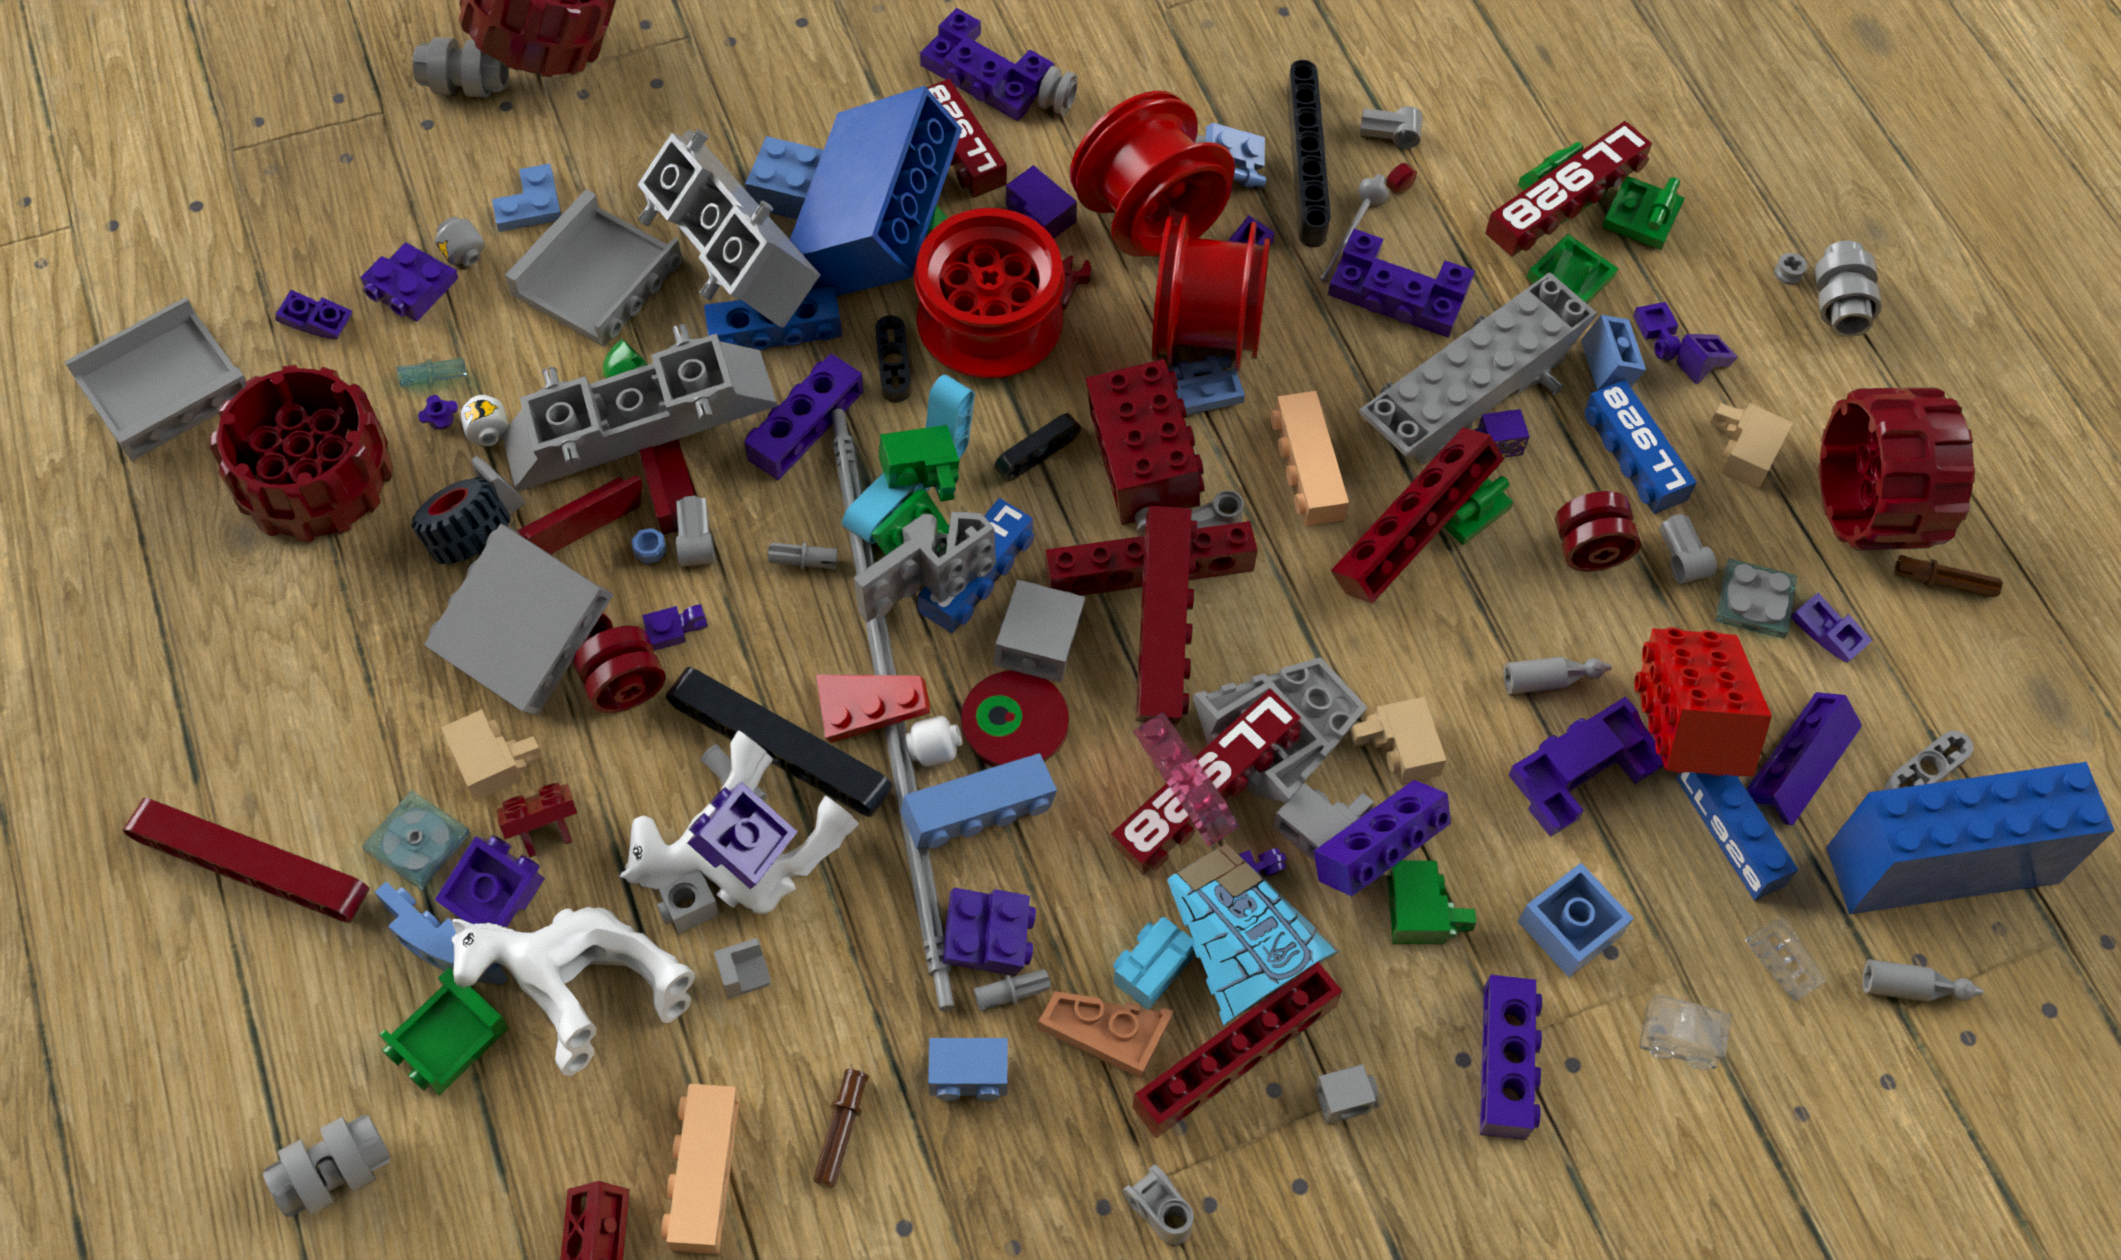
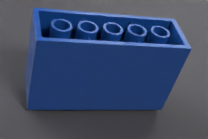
M926 86L837 113L790 241L820 274V277L811 289L834 286L836 296L912 278L920 247L925 240L935 206L937 205L963 129Z
M2087 762L1869 792L1826 848L1849 914L2060 884L2115 829Z

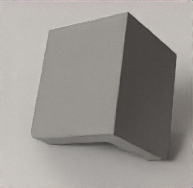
M758 938L714 951L728 999L771 985V979Z

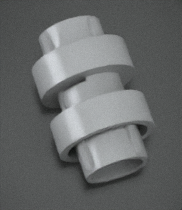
M434 37L430 44L422 43L416 46L413 54L414 79L420 86H429L433 94L455 95L459 86H462L465 95L468 97L488 98L492 91L501 92L507 87L509 67H506L504 63L492 56L483 54L475 47L473 40H467L463 49H460L455 38Z
M1849 240L1839 241L1826 248L1824 257L1818 261L1815 267L1816 284L1820 292L1818 297L1820 316L1826 324L1832 326L1834 333L1846 337L1858 336L1867 332L1872 327L1873 319L1879 315L1882 308L1880 290L1876 284L1878 280L1876 261L1871 253L1863 250L1862 244Z
M362 1115L349 1123L341 1116L320 1128L324 1138L323 1141L308 1148L305 1142L299 1139L278 1151L281 1160L265 1168L263 1176L275 1202L285 1216L292 1217L304 1209H307L311 1215H314L335 1203L331 1192L335 1188L347 1182L351 1190L355 1192L376 1180L373 1171L389 1163L391 1156L369 1115Z

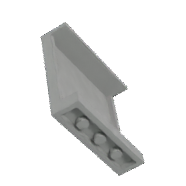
M586 189L505 274V278L512 296L604 347L612 338L618 336L623 325L631 316L636 315L640 311L642 304L651 294L656 293L660 289L665 278L679 268L683 259L679 239L674 238L667 245L599 208L596 194Z
M187 297L170 304L161 311L140 320L131 327L108 337L99 344L65 361L74 379L131 462L217 415L224 401L231 400L246 386L244 375L238 367H234L199 319Z
M500 523L499 527L489 535L486 547L478 560L470 565L467 577L459 590L451 595L448 607L441 619L431 627L429 638L424 645L521 711L538 716L574 659L576 651L583 645L614 594L604 587L593 583L522 537L518 531Z

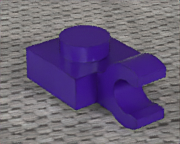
M701 604L690 606L681 614H679L677 606L642 615L646 633L654 651L686 642L684 633L708 627Z

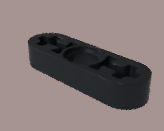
M887 315L880 318L875 325L881 392L886 400L899 403L906 400L911 394L905 324L899 317ZM887 329H893L895 342H888ZM895 353L900 355L902 360L896 364H890L884 358L889 354ZM898 375L899 389H893L892 376Z
M1070 413L1058 416L1002 453L995 462V470L1005 481L1015 480L1071 443L1079 435L1081 425Z

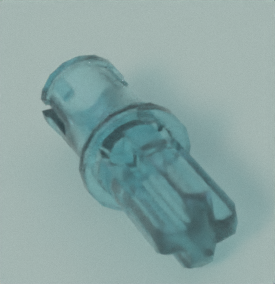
M461 358L432 362L431 359H427V362L397 366V376L401 388L426 383L436 385L437 380L467 375L466 363Z

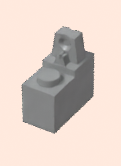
M1304 783L1276 813L1273 828L1315 862L1314 850L1372 809L1374 801L1362 793L1349 807L1338 801L1333 806L1324 793L1317 789H1311Z

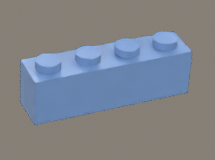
M1039 753L904 795L900 812L916 849L926 846L937 848L947 843L951 838L961 835L963 837H971L981 832L983 828L995 824L999 827L1006 826L1015 821L1017 817L1027 814L1031 816L1040 815L1052 806L1057 789Z

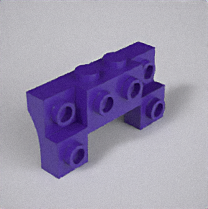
M956 8L938 25V35L920 52V65L945 80L950 78L955 87H959L971 94L976 100L985 102L1018 122L1027 113L1030 105L1039 94L1040 85L1045 74L1051 66H1055V63L1029 50L1014 64L976 42L975 40L981 35V21Z
M1353 229L1342 252L1341 261L1330 282L1328 295L1366 308L1370 312L1380 313L1397 319L1401 323L1411 324L1449 338L1471 286L1475 271L1444 260L1436 279L1378 259L1384 239Z
M1625 696L1588 720L1584 718L1576 720L1568 727L1567 733L1562 736L1552 735L1540 744L1539 750L1514 764L1508 775L1531 803L1528 810L1547 834L1552 837L1578 821L1584 811L1569 793L1571 790L1616 762L1635 784L1662 768L1664 764L1661 755L1656 754V741L1644 726L1637 709Z

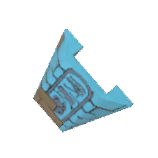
M1227 843L1167 879L1183 923L1189 927L1194 943L1192 946L1197 958H1201L1208 978L1206 982L1211 995L1215 994L1221 1009L1219 1015L1223 1025L1252 1008L1263 997L1300 975L1315 963L1319 962L1321 964L1340 951Z

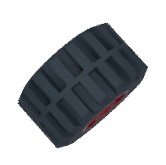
M475 477L453 483L431 496L416 511L412 518L411 527L435 562L438 564H453L481 553L486 547L489 535L499 527L500 523L508 527L511 517L490 483L485 478Z

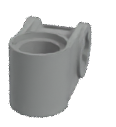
M1152 1165L1148 1169L1149 1174L1133 1187L1127 1185L1122 1190L1123 1194L1132 1208L1146 1220L1162 1241L1169 1245H1180L1186 1242L1191 1235L1194 1218L1193 1211L1190 1205L1174 1188L1166 1174L1157 1165ZM1170 1215H1177L1183 1218L1186 1224L1179 1229H1172L1165 1224L1164 1220Z

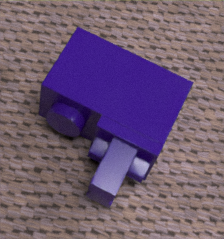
M1034 165L1006 185V206L1008 210L1023 214L1038 222L1050 233L1053 239L1077 222V201Z

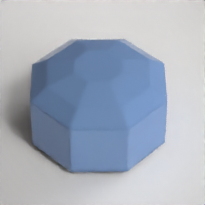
M654 528L639 530L631 539L635 558L644 564L659 562L667 553L664 535Z

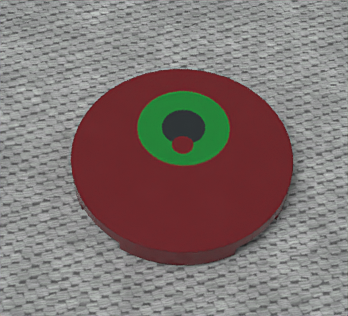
M1014 670L1002 671L980 681L968 694L962 708V733L972 751L982 759L983 763L991 767L1000 766L1039 753L1045 762L1056 752L1060 751L1066 740L1069 726L1068 707L1061 692L1049 680Z

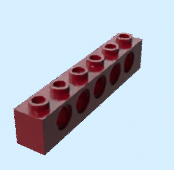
M1462 427L1331 569L1332 574L1347 595L1373 604L1502 463L1504 457L1491 435Z
M1251 521L1197 528L1196 541H1190V554L1196 555L1194 576L1189 575V580L1254 571L1258 549ZM1145 536L1046 549L1045 574L1048 588L1084 596L1142 587Z
M1319 962L1315 963L1136 1092L1132 1108L1153 1136L1158 1138L1336 1008L1343 991Z

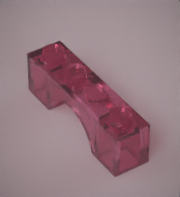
M1164 712L1133 730L1148 758L1162 779L1164 778L1208 847L1240 827L1225 800Z

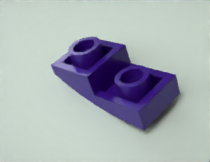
M290 290L275 314V321L316 336L338 339L353 311L323 297L318 302L294 290Z

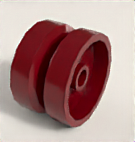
M1613 491L1592 492L1567 502L1557 511L1554 520L1559 537L1563 541L1562 549L1568 567L1584 572L1602 571L1630 560L1639 552L1642 544L1636 524L1632 522L1634 517L1627 496Z
M626 625L615 627L595 635L576 651L573 659L575 669L581 682L585 684V690L593 709L601 713H617L642 705L654 697L663 688L666 681L665 671L659 658L654 655V649L646 631L638 626Z

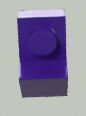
M1686 334L1682 339L1676 362L1695 384H1698L1714 367H1730L1738 357L1718 335Z

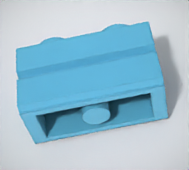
M1161 917L1155 925L1151 922L1146 924L1136 939L1140 943L1132 952L1127 949L1124 950L1113 965V968L1116 970L1113 981L1115 985L1128 996H1132L1145 1009H1150L1196 955L1192 946L1194 943L1193 938L1184 931H1180L1176 925L1165 917Z

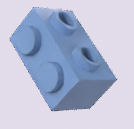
M1601 315L1581 339L1597 391L1623 380H1626L1629 386L1632 387L1646 371L1629 319Z
M929 1038L928 1085L930 1096H937L938 1099L944 1101L958 1100L960 1096H976L979 1100L992 1101L999 1099L1000 1096H1007L1008 1038Z

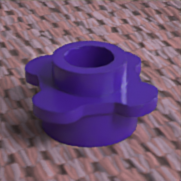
M432 395L427 398L425 409L418 413L421 423H428L433 429L441 430L453 423V413L458 411V405L453 400L445 401L441 400L437 395Z

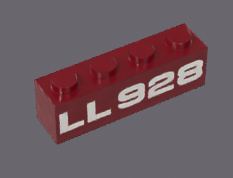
M950 78L927 87L963 128L950 164L956 171L961 187L967 188L972 197L975 198L1007 185L1006 162Z

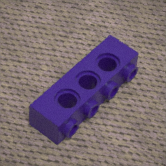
M832 353L823 362L816 363L810 375L801 384H796L791 389L789 396L780 405L771 409L767 419L758 428L755 427L748 433L744 441L747 460L779 481L833 425L831 412L835 409H842L845 412L864 392L862 373Z
M1416 780L1408 783L1314 850L1318 881L1351 897L1451 824L1448 793Z
M1490 974L1483 988L1480 1135L1527 1140L1534 1128L1539 1127L1541 1108L1540 1105L1535 1104V1090L1540 1088L1541 1068L1535 1067V1053L1540 1052L1542 1043L1541 1030H1536V1016L1539 1017L1542 1010V994L1536 993L1535 979ZM1504 1015L1516 1016L1520 1020L1521 1026L1509 1024ZM1504 1051L1516 1053L1521 1063L1508 1061L1504 1056ZM1503 1088L1515 1090L1520 1100H1509L1504 1095Z

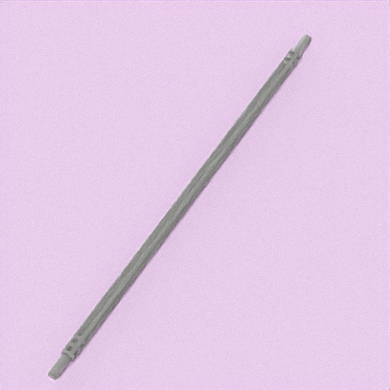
M835 409L831 412L835 434L833 447L846 512L848 507L862 494L853 439L848 435L844 410ZM849 530L855 568L858 575L875 563L872 544ZM885 615L875 617L868 623L865 621L875 675H896ZM905 721L884 727L899 811H901L904 795L918 791L913 762L906 741L907 730ZM900 812L928 972L934 978L939 1010L948 1011L954 1008L948 975L951 972V965L943 963L945 934L929 848L926 846L916 849Z

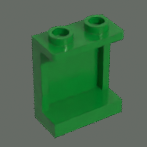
M450 967L438 977L442 987L392 1034L385 1029L379 1034L386 1044L382 1049L383 1053L396 1066L404 1062L412 1070L408 1074L409 1078L421 1090L425 1091L430 1087L439 1096L509 1029L503 1017L470 986L461 988L454 982L453 970Z

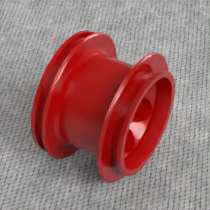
M1158 90L1141 93L1121 102L1108 111L1086 133L1074 153L1070 166V182L1080 203L1092 212L1115 213L1111 229L1112 239L1119 251L1129 256H1160L1163 233L1168 216L1174 217V224H1181L1182 217L1187 215L1189 217V237L1199 238L1221 215L1232 190L1235 173V163L1232 154L1225 146L1218 143L1202 142L1195 144L1198 133V119L1195 111L1188 103L1168 91Z
M979 208L949 217L928 234L918 253L914 270V283L920 300L916 317L917 329L924 346L930 354L946 367L958 373L978 378H1002L1016 375L1034 367L1045 359L1057 344L1062 332L1063 309L1060 298L1065 283V271L1061 254L1050 233L1038 222L1023 214L999 208Z
M1187 215L1182 217L1181 224H1174V217H1167L1162 239L1152 333L1153 361L1159 360L1160 355H1167V363L1172 365L1178 344L1236 350V372L1241 370L1243 351L1252 352V359H1257L1270 238H1265L1264 245L1255 244L1256 222L1253 221L1251 223L1248 243L1191 238L1189 237V217Z

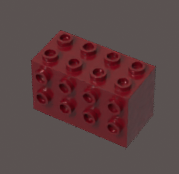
M1165 359L1086 377L1090 416L1121 525L1135 522V514L1149 506L1187 509L1199 507L1200 493L1205 492L1202 474H1204L1200 454L1195 455L1193 446H1195L1194 434L1191 426H1186L1184 419L1187 418L1183 399H1178L1176 393L1178 383L1174 370L1168 372Z

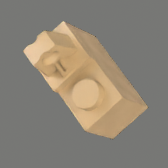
M1720 403L1710 424L1721 429L1731 437L1722 455V458L1727 459L1722 473L1759 489L1793 422L1749 403L1746 410L1736 409Z
M1425 697L1378 706L1373 715L1366 717L1365 722L1352 726L1350 736L1354 747L1374 744L1375 748L1381 749L1382 754L1387 753L1388 767L1392 773L1396 772L1400 784L1441 776L1447 759Z
M482 709L441 727L474 801H478L522 781L520 773L528 769L527 765L543 757L534 736L515 742V740L505 742L495 719L488 722Z

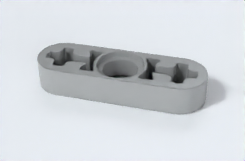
M1960 731L1946 732L1896 770L1887 780L1885 790L1899 788V784L1903 785L1911 777L1915 780L1912 786L1942 781L1963 765L1973 752L1971 739ZM1956 745L1960 750L1953 752L1946 759L1942 754L1948 747ZM1926 760L1934 763L1938 769V774H1926L1921 769L1920 762Z

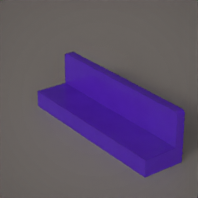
M1816 692L1746 789L1755 803L1774 806L1786 825H1793L1862 727L1847 696Z

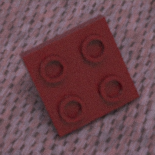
M559 782L551 783L541 787L537 795L526 799L523 795H519L502 803L503 807L497 809L499 825L504 839L521 835L529 858L534 857L537 854L529 831L557 821L565 845L571 843L572 838L564 818L577 814V809L568 783L561 786Z

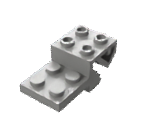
M952 512L949 534L938 533L937 519L933 515H921L902 528L904 540L902 545L854 577L858 612L868 623L875 617L887 614L892 606L902 598L914 595L922 584L929 589L940 603L950 596H957L965 589L968 583L977 577L987 575L996 564L994 527L981 513Z

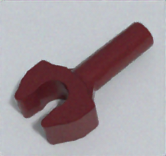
M1073 255L1068 256L1062 261L1065 271V283L1060 302L1063 311L1067 309L1076 285L1089 284L1091 279L1089 260H1085L1082 269L1079 271L1072 270Z

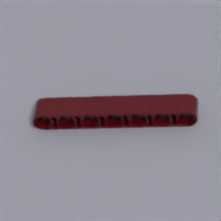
M142 798L122 830L125 835L140 844L345 923L352 922L370 890L364 882L353 876L149 798Z

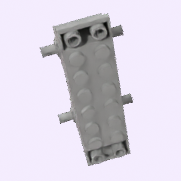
M697 129L694 133L692 130H687L682 136L671 133L637 184L645 193L648 203L638 217V220L642 224L650 226L657 213L661 212L667 221L675 223L701 252L698 258L707 267L710 278L699 291L705 299L712 300V297L722 285L731 296L741 299L769 320L784 328L818 280L820 274L769 217L773 208L764 201H761L760 205H758L704 144L709 138L704 131Z
M1549 272L1487 318L1485 315L1479 316L1474 322L1475 326L1394 385L1391 382L1385 384L1380 391L1381 394L1360 408L1359 414L1406 457H1415L1424 465L1437 456L1462 427L1471 430L1475 420L1513 392L1518 395L1529 386L1541 383L1553 395H1556L1562 389L1563 384L1550 373L1552 369L1564 361L1568 350L1594 320L1597 312Z
M679 324L682 335L677 325L673 327L677 344H674L667 350L652 354V364L589 384L586 376L569 382H559L555 367H549L550 374L547 368L543 369L542 374L546 386L536 393L520 397L522 409L502 434L516 491H522L637 453L640 449L651 446L655 447L778 406L760 350L721 342L717 333L701 339H690L687 326Z

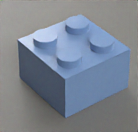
M766 136L745 183L746 191L758 205H760L761 201L768 203L773 208L771 214L797 220L823 149Z
M1580 863L1528 903L1518 923L1570 978L1623 936L1634 918L1590 871Z

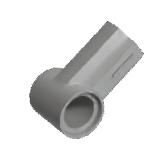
M1411 106L1402 107L1397 112L1363 108L1360 135L1392 139L1395 145L1400 148H1414L1421 141L1423 114L1419 109Z
M1221 491L1212 502L1193 509L1191 520H1197V528L1242 522L1243 499L1234 491ZM1231 510L1234 513L1225 514L1222 511Z
M688 496L676 501L679 536H676V547L679 566L715 564L712 533H709L706 498Z
M1678 514L1671 516L1668 520L1661 523L1659 530L1672 556L1671 569L1678 583L1683 584L1712 577L1716 574L1717 562L1711 548L1708 546L1703 547L1689 516Z

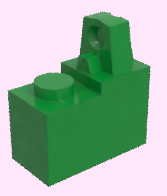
M947 425L880 434L878 457L888 488L922 483L923 488L935 486L941 502L954 500L955 483L959 481L958 470L960 460Z
M1401 860L1388 870L1387 883L1392 944H1445L1447 938L1456 937L1457 932L1474 930L1476 926L1475 909L1455 908L1454 903L1448 902V896L1444 895V875L1438 874L1437 861Z

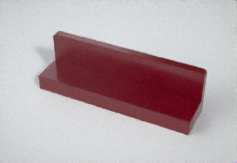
M679 439L655 447L651 446L639 450L663 535L679 531L676 501L684 497L694 496Z
M638 475L625 481L618 477L517 531L520 533L519 535L551 555L640 507L642 479Z

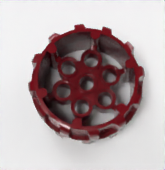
M460 0L461 12L459 21L462 30L471 36L477 49L483 54H488L504 63L506 67L513 70L540 74L541 77H552L553 75L568 73L575 75L584 70L587 62L593 63L598 59L616 0Z
M294 364L282 366L283 370L263 377H252L244 382L246 386L231 400L224 401L218 411L220 416L218 429L210 436V449L219 465L218 473L239 511L245 515H251L257 527L263 533L270 536L284 534L296 537L298 542H312L318 536L338 532L340 535L351 530L352 524L364 516L368 511L373 513L381 503L379 498L384 482L390 481L393 473V466L386 450L388 441L365 391L355 383L349 386L340 379L337 371L322 367L320 370L298 368ZM258 474L259 477L255 479L253 475Z
M1935 387L1860 388L1849 392L1847 399L1837 401L1831 409L1832 414L1826 428L1823 429L1820 463L1818 466L1822 506L1836 538L1841 542H1848L1850 547L1857 551L1924 549L1945 544L1953 539L1956 529L1963 520H1966L1973 483H1975L1973 437L1971 429H1968L1962 414V407L1958 401L1953 398H1946L1945 392Z

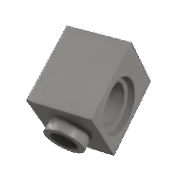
M700 870L659 888L663 902L657 904L659 912L666 925L673 922L678 934L720 915L716 901ZM684 899L695 900L688 908L677 907L679 902Z
M1363 1064L1321 1075L1318 1077L1314 1087L1326 1124L1370 1113L1376 1102L1375 1098L1379 1096L1375 1079L1372 1075L1367 1076Z

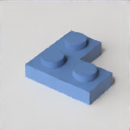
M550 163L519 169L523 188L522 194L492 199L499 232L553 222L561 216Z

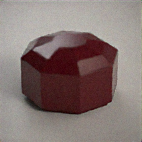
M1401 163L1387 176L1386 186L1393 193L1400 195L1409 190L1415 183L1417 171L1410 164Z

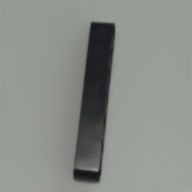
M1297 60L1290 67L1287 102L1298 235L1304 245L1319 247L1327 239L1331 213L1318 70L1316 65L1309 60Z
M686 667L665 694L666 700L675 709L731 741L739 730L773 758L771 762L773 765L864 816L872 817L893 787L890 780L879 771L695 668Z

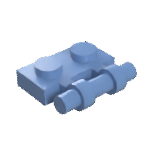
M1217 123L1208 125L1206 127V142H1214L1225 146L1232 154L1234 163L1239 165V169L1235 168L1233 180L1239 182L1243 187L1253 188L1256 186L1263 188L1266 183V177L1257 174V171L1265 166V137Z
M1214 354L1205 356V360L1189 363L1186 360L1177 362V366L1167 368L1168 372L1174 370L1176 379H1180L1177 381L1178 390L1176 393L1178 399H1183L1187 415L1244 403L1245 394L1235 369L1222 371V369L1232 367L1229 355L1217 357ZM1208 373L1207 375L1194 377V375Z

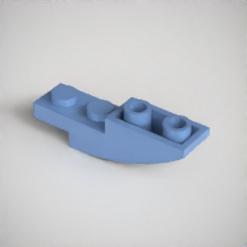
M387 882L382 884L375 891V894L382 905L396 918L388 926L396 940L427 963L443 971L448 967L453 970L454 944L452 943V937L455 936L456 932L452 921L448 918L440 924L427 910L421 914L413 907L417 902L404 888L400 887L396 891ZM494 963L486 969L477 981L503 984L507 977L501 968L502 965Z

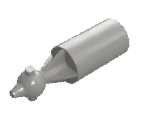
M1563 657L1505 663L1503 677L1506 691L1511 695L1566 688L1584 675L1590 679H1598L1605 672L1611 670L1612 665L1603 663L1597 658H1591L1585 664H1581Z
M1869 959L1863 970V990L1868 994L1926 1002L1949 994H1953L1956 999L1961 1001H1967L1974 996L1983 995V989L1975 986L1969 979L1959 978L1952 982L1929 967Z

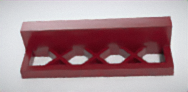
M596 1181L567 1190L560 1260H623L630 1189ZM587 1197L586 1209L580 1216L581 1198ZM582 1237V1249L576 1257V1245Z

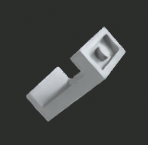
M1017 580L996 642L993 665L1062 683L1068 655L1078 623L1082 619L1085 597L1075 595L1072 592L1060 591L1036 583Z

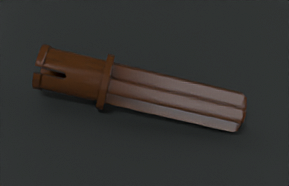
M1899 555L1894 568L1895 576L1922 581L1926 586H1931L1933 583L1990 597L1999 596L2003 581L2000 578L1940 565L1934 559L1925 561Z
M846 1069L844 1071V1078L837 1101H833L831 1104L834 1111L813 1177V1181L819 1186L834 1188L856 1116H860L862 1112L859 1105L869 1078L862 1071L855 1069Z

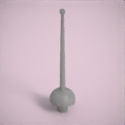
M1377 174L1374 179L1365 178L1361 181L1358 192L1364 202L1326 271L1320 276L1321 281H1326V276L1369 205L1378 206L1388 199L1389 191L1385 186L1387 179L1383 175Z

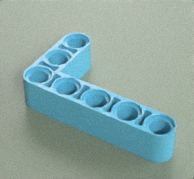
M944 374L936 380L931 388L926 428L947 425L960 459L969 443L975 392ZM883 473L848 507L842 518V526L870 544H874L876 540L871 533L916 490L928 491L931 487L923 488L922 483L910 486L888 488Z

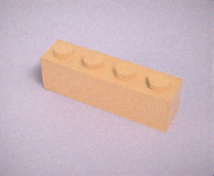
M1317 391L1277 396L1275 410H1272L1270 415L1273 430L1279 431V453L1281 458H1286L1288 463L1286 477L1289 486H1294L1295 488L1294 505L1296 513L1302 514L1305 527L1345 521L1349 500Z
M689 1084L687 1097L681 1096L678 1118L683 1120L682 1134L675 1135L673 1143V1159H678L676 1174L669 1175L667 1185V1198L672 1199L670 1214H664L661 1228V1237L666 1239L671 1252L720 1254L740 1101L736 1087Z

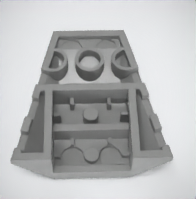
M1321 657L1281 668L1276 674L1266 676L1264 673L1254 676L1251 681L1235 685L1233 682L1223 685L1219 690L1211 693L1202 691L1193 695V701L1207 744H1210L1270 688L1301 717V735L1299 739L1288 749L1282 747L1273 755L1275 759L1262 773L1256 771L1247 779L1249 783L1246 787L1255 796L1287 803L1368 708Z

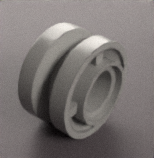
M1051 66L1040 85L1038 95L1039 108L1048 111L1054 106V112L1064 116L1072 106L1076 96L1077 74L1067 71L1062 76L1060 68Z

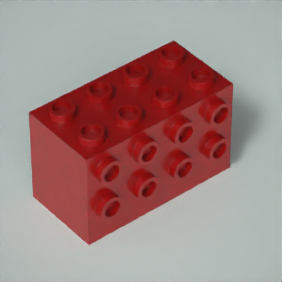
M1674 627L1666 629L1652 628L1649 642H1644L1642 647L1643 666L1641 672H1636L1634 690L1640 695L1641 710L1647 715L1648 730L1650 734L1654 735L1656 754L1661 755L1665 770L1676 773H1707L1714 776L1754 777L1772 715L1738 635L1722 634L1711 630L1696 632L1683 631Z

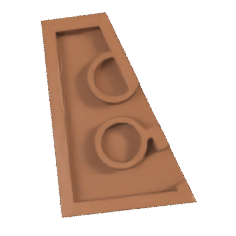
M1055 991L1038 1021L1037 1029L1134 1076L1142 1078L1173 1017L1174 1010L1161 1008L1160 1011L1140 1008V1004L1126 1002L1125 1006L1104 1003L1101 998Z

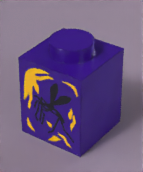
M1521 409L1482 414L1478 428L1474 429V431L1491 435L1504 458L1523 455L1530 437Z

